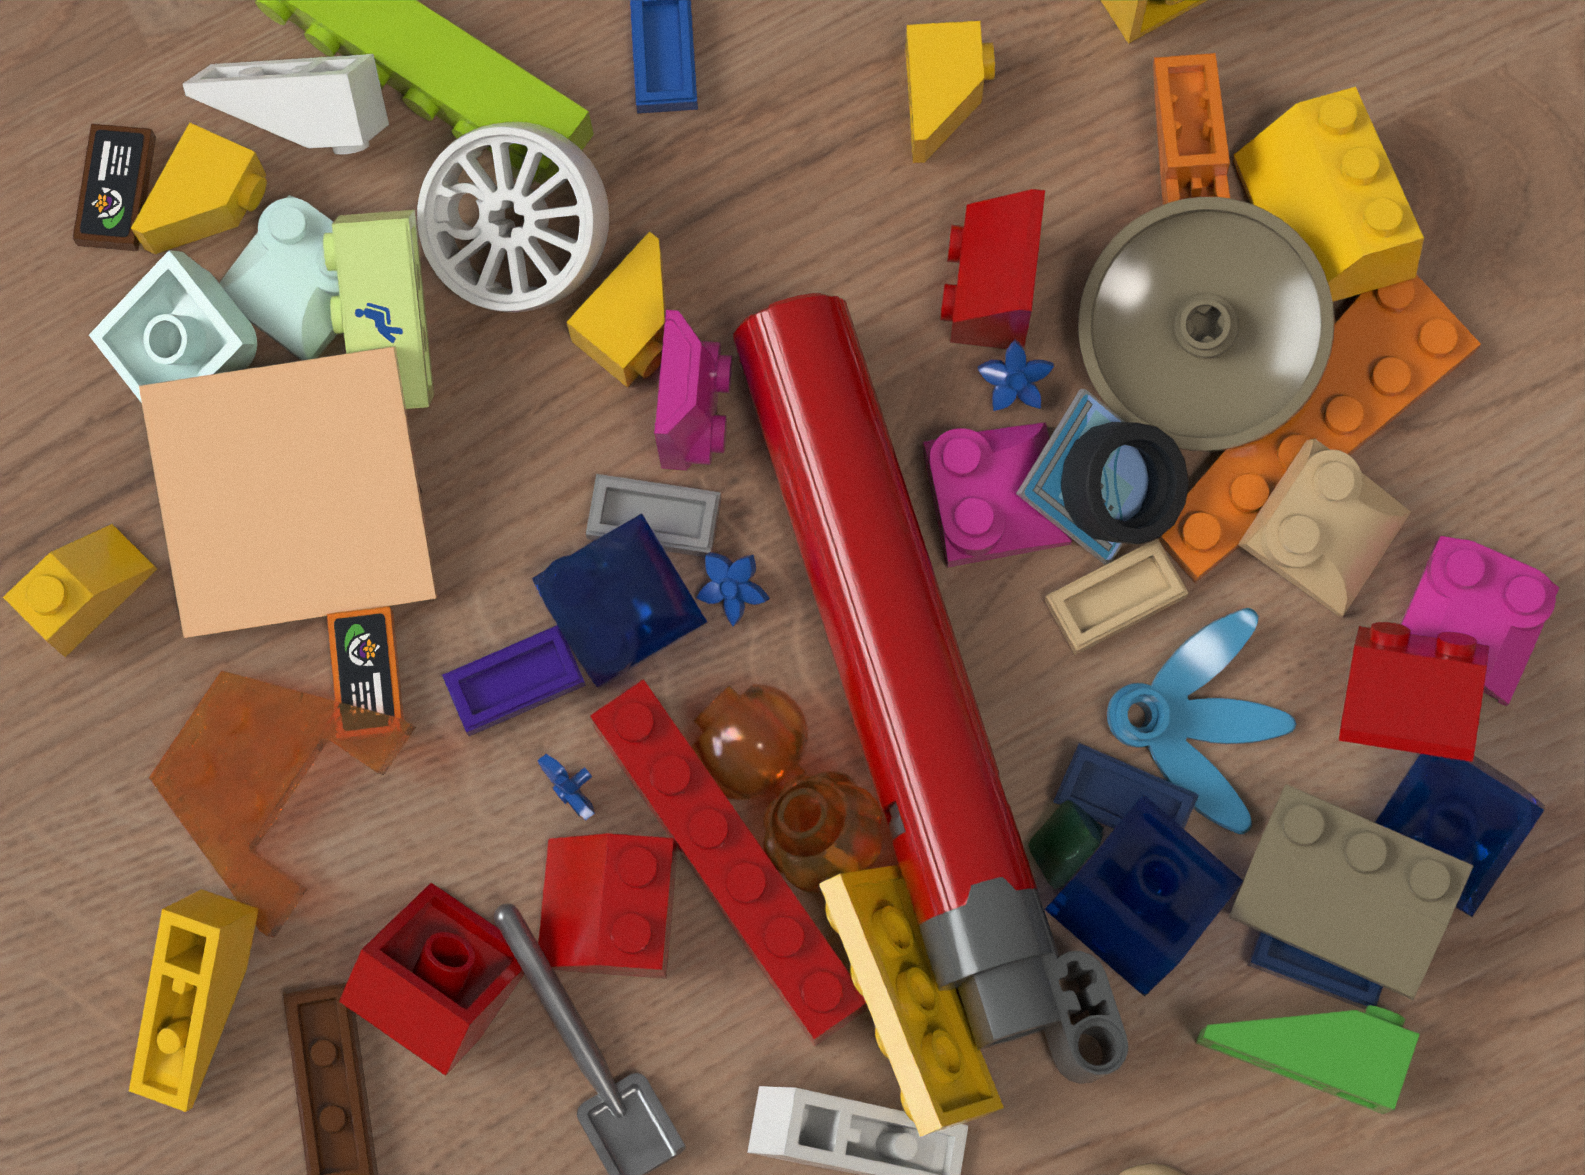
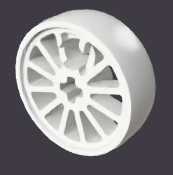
M527 122L497 123L474 129L460 136L434 161L427 172L419 194L417 205L418 233L429 264L442 282L454 293L472 304L489 310L508 313L526 312L548 306L567 297L590 276L603 253L607 241L609 204L598 171L585 153L569 139L552 129ZM513 143L525 145L528 149L515 185L513 183L508 149L509 145ZM489 146L492 147L497 186L476 160L482 154V151ZM544 154L559 167V171L534 191L530 189L541 157ZM463 169L473 182H458V177ZM568 180L574 190L577 204L548 209L544 198ZM466 193H470L478 198L475 201L479 207V219L474 227L464 223L458 211L460 199ZM514 207L515 213L524 215V225L515 227L514 221L505 219V209ZM577 215L580 219L578 240L547 227L549 218ZM454 237L462 240L473 239V241L462 250H459ZM538 238L571 253V258L562 271L556 267L538 243ZM490 242L492 246L483 271L479 275L471 267L469 258ZM523 249L546 278V285L540 288L529 287ZM506 250L512 289L504 288L501 286V283L495 281Z

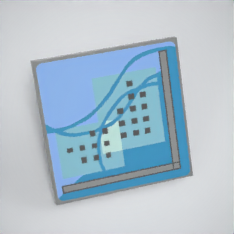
M1080 389L1016 494L1104 565H1107L1113 561L1123 543L1093 539L1075 525L1064 505L1061 480L1064 461L1077 439L1092 427L1110 422L1125 421L1089 391ZM1123 445L1114 450L1103 467L1100 487L1103 503L1112 518L1122 521L1131 519L1139 512L1147 497L1149 484L1146 463L1138 449L1133 446Z

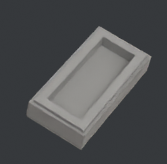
M596 474L586 537L588 540L705 557L708 553L713 552L722 499L721 492Z

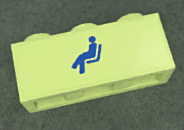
M415 210L339 215L332 223L333 233H324L323 236L325 265L327 271H337L340 294L338 296H331L330 300L333 331L335 334L344 333L346 353L396 346L406 409L429 407L434 397Z

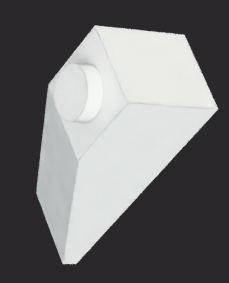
M373 54L211 64L183 83L185 95L306 148L332 147L335 154H351L368 148L370 145L369 140L389 125Z
M759 1086L747 1153L859 1175H961L968 1125L959 1124L920 1137L915 1123L909 1119L904 1111L800 1088Z

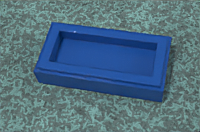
M630 0L637 114L698 110L691 0Z

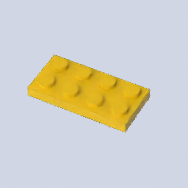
M899 865L841 873L820 883V888L826 900L825 911L827 919L832 928L840 935L851 963L850 974L853 984L865 998L876 1026L875 1037L881 1052L891 1063L901 1088L900 1098L903 1109L909 1119L915 1123L919 1136H925L982 1118L1003 1109L1004 1106L982 1052L977 1050L967 1015L956 989L938 991Z

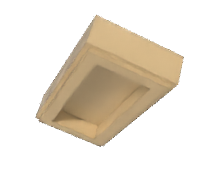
M1155 539L1048 594L1045 597V603L1074 655H1077L1186 599L1188 591L1159 540Z

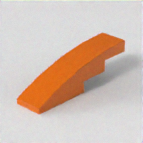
M1216 53L1154 57L1156 122L1163 205L1195 197H1223L1230 199L1227 177L1230 160Z

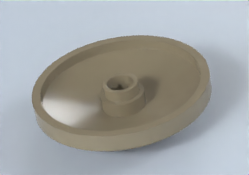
M1195 197L1170 202L1150 210L1125 226L1109 242L1098 257L1087 278L1079 309L1078 331L1082 358L1089 378L1105 404L1125 422L1158 427L1174 439L1179 449L1213 452L1234 449L1256 442L1284 426L1304 407L1319 386L1326 371L1334 341L1335 317L1332 296L1324 271L1313 251L1293 228L1272 213L1250 203L1223 197Z

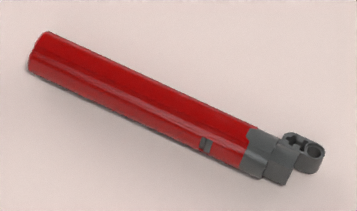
M823 293L797 295L774 302L756 314L746 317L733 333V340L882 813L885 814L892 836V845L938 991L959 990L977 1050L998 1046L1044 1031L1054 1063L1059 1072L1069 1081L1078 1084L1092 1083L1119 1069L1126 1060L1128 1052L1127 1035L1107 974L1100 961L1091 954L1082 951H1070L1059 957L1011 806L1008 804L997 763L847 303L844 299L839 298V296L825 295ZM1062 978L1066 981L1076 980L1080 991L1076 994L1071 990L1063 992L1059 980ZM1088 1010L1090 1016L1074 1025L1071 1024L1070 1016L1073 1014L1078 1016ZM1081 1034L1092 1036L1100 1044L1102 1060L1099 1066L1089 1064L1082 1058L1078 1047Z

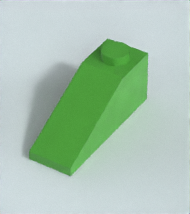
M1368 1005L1365 1013L1351 1010L1211 1024L1199 1032L1196 1044L1380 1114H1385L1395 1110L1420 1034L1403 1028L1406 1020L1403 1016L1384 1008Z

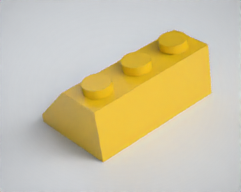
M1356 86L1296 103L1234 154L1233 163L1250 203L1283 220L1307 243L1324 271L1333 302L1416 278L1424 237Z

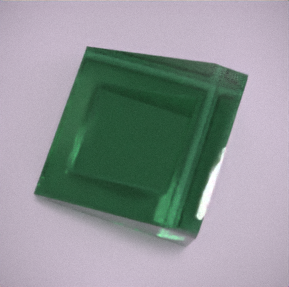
M1069 799L1058 807L1034 834L1028 844L1029 851L1047 882L1055 889L1058 887L1062 888L1100 846L1104 835V827L1074 801Z

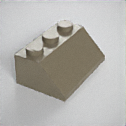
M1285 784L1257 846L1229 918L1414 1000L1448 926L1473 865Z

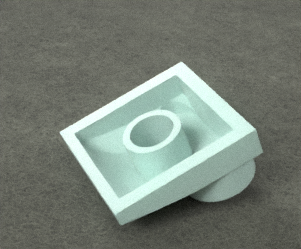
M288 195L287 198L271 203L263 211L258 222V233L246 246L219 284L250 323L298 359L307 360L318 358L337 335L332 327L330 300L331 296L340 295L337 271H327L323 249L324 233H333V221L309 203Z
M169 250L89 334L140 402L139 386L243 370L251 364L257 350V336L252 324L215 277L185 253Z

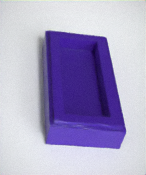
M560 624L442 675L468 736H472L586 686Z

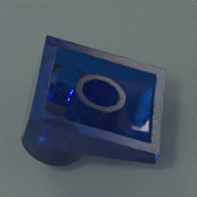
M643 514L636 516L573 554L556 559L546 570L532 578L550 614L597 688L605 686L708 623Z
M1417 753L1411 766L1380 811L1374 823L1473 865L1456 905V908L1473 917L1544 812L1545 805L1519 783L1474 756L1473 762Z

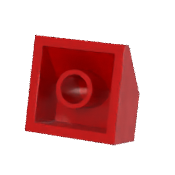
M1030 189L967 204L964 226L951 225L947 262L959 263L957 284H944L940 317L941 321L952 322L950 343L1008 349L1012 341L1016 339L1025 349L1032 313L1046 190Z
M1376 622L1371 625V628L1359 626L1353 649L1338 741L1473 762L1489 646L1477 644V640L1474 637L1458 632H1441L1435 638L1410 634L1411 630L1408 627L1392 622Z
M605 833L548 839L538 944L553 970L667 979L678 852L674 838Z
M430 883L361 949L339 1002L446 1076L480 1040L525 973L496 926L433 883Z

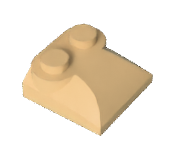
M1317 439L1306 440L1238 545L1334 614L1343 617L1411 511L1364 475L1350 455L1339 450H1330Z

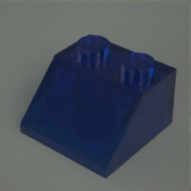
M1143 795L1078 868L1044 910L1145 997L1181 962L1244 880L1148 797Z

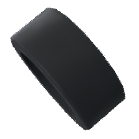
M1110 422L1092 427L1075 441L1064 461L1061 489L1065 508L1079 529L1093 539L1138 545L1160 538L1175 525L1186 504L1189 479L1183 454L1174 439L1156 426L1141 423ZM1123 445L1133 446L1138 449L1146 463L1149 477L1147 497L1139 512L1126 521L1112 518L1103 503L1100 487L1103 467L1110 454Z

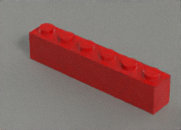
M641 680L591 714L590 718L595 731L670 838H674L676 847L814 1047L868 1010L865 998L854 986L848 970L645 680Z

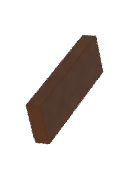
M347 983L283 994L307 1175H378L356 1013L339 1002Z

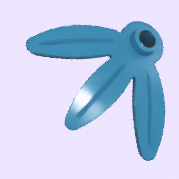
M1244 608L1230 613L1200 629L1172 654L1156 674L1151 685L1133 683L1120 688L1110 699L1107 708L1109 728L1121 743L1135 748L1148 746L1153 760L1167 781L1199 794L1193 809L1217 825L1237 834H1245L1250 831L1252 827L1250 813L1225 777L1205 756L1190 745L1186 738L1217 744L1256 743L1290 734L1296 728V720L1292 715L1259 703L1224 698L1189 700L1188 695L1198 690L1220 673L1249 640L1259 620L1257 612L1251 608ZM1133 704L1140 706L1145 713V721L1140 728L1133 726L1128 719V710Z

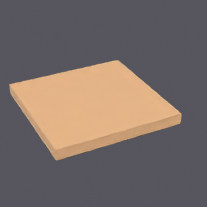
M396 346L139 386L184 638L322 617L330 613L379 608L437 598Z

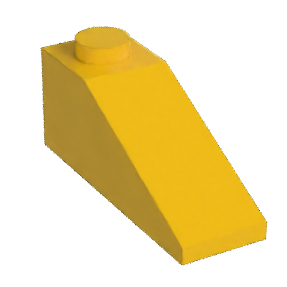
M200 889L162 909L129 1092L184 1112L193 1108L248 967L258 908Z

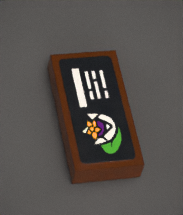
M91 124L73 232V240L77 246L128 251L139 250L140 242L131 227L147 199L156 136L152 129Z

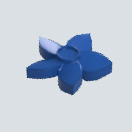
M1014 339L1006 350L1005 363L1001 360H989L979 365L978 371L982 377L990 384L995 385L992 391L993 410L997 411L1007 408L1014 402L1016 396L1026 405L1040 409L1041 395L1034 382L1045 378L1054 368V363L1040 359L1026 363L1024 347Z
M710 552L705 555L706 572L712 581L704 585L696 598L708 604L719 603L724 599L725 614L732 626L736 625L742 618L745 602L756 605L770 599L759 585L749 581L756 572L754 555L742 557L734 563L721 554Z
M548 754L537 760L543 772L553 783L552 789L564 804L568 802L579 817L582 816L585 821L595 814L592 803L580 791L581 786L592 778V775L585 767L569 779L566 769Z

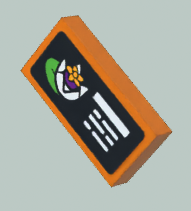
M387 606L327 614L339 740L343 743L406 735L393 609Z

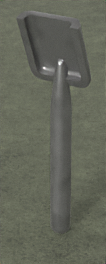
M512 904L499 906L494 914L496 925L581 1072L598 1093L579 1106L577 1118L608 1174L646 1175L681 1154L686 1146L647 1078L642 1074L634 1073L617 1083L614 1082L605 1058L520 911Z

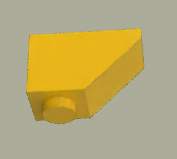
M981 21L906 25L905 54L913 163H925L981 104L984 80L995 79L993 42L982 43Z
M189 122L131 227L144 250L156 255L238 227L246 211L252 212L257 208L266 190V173L256 152Z
M649 231L566 322L572 343L627 388L639 375L647 378L661 364L666 304L659 238Z
M110 524L51 551L3 598L52 647L66 657L141 586L157 568L113 524Z

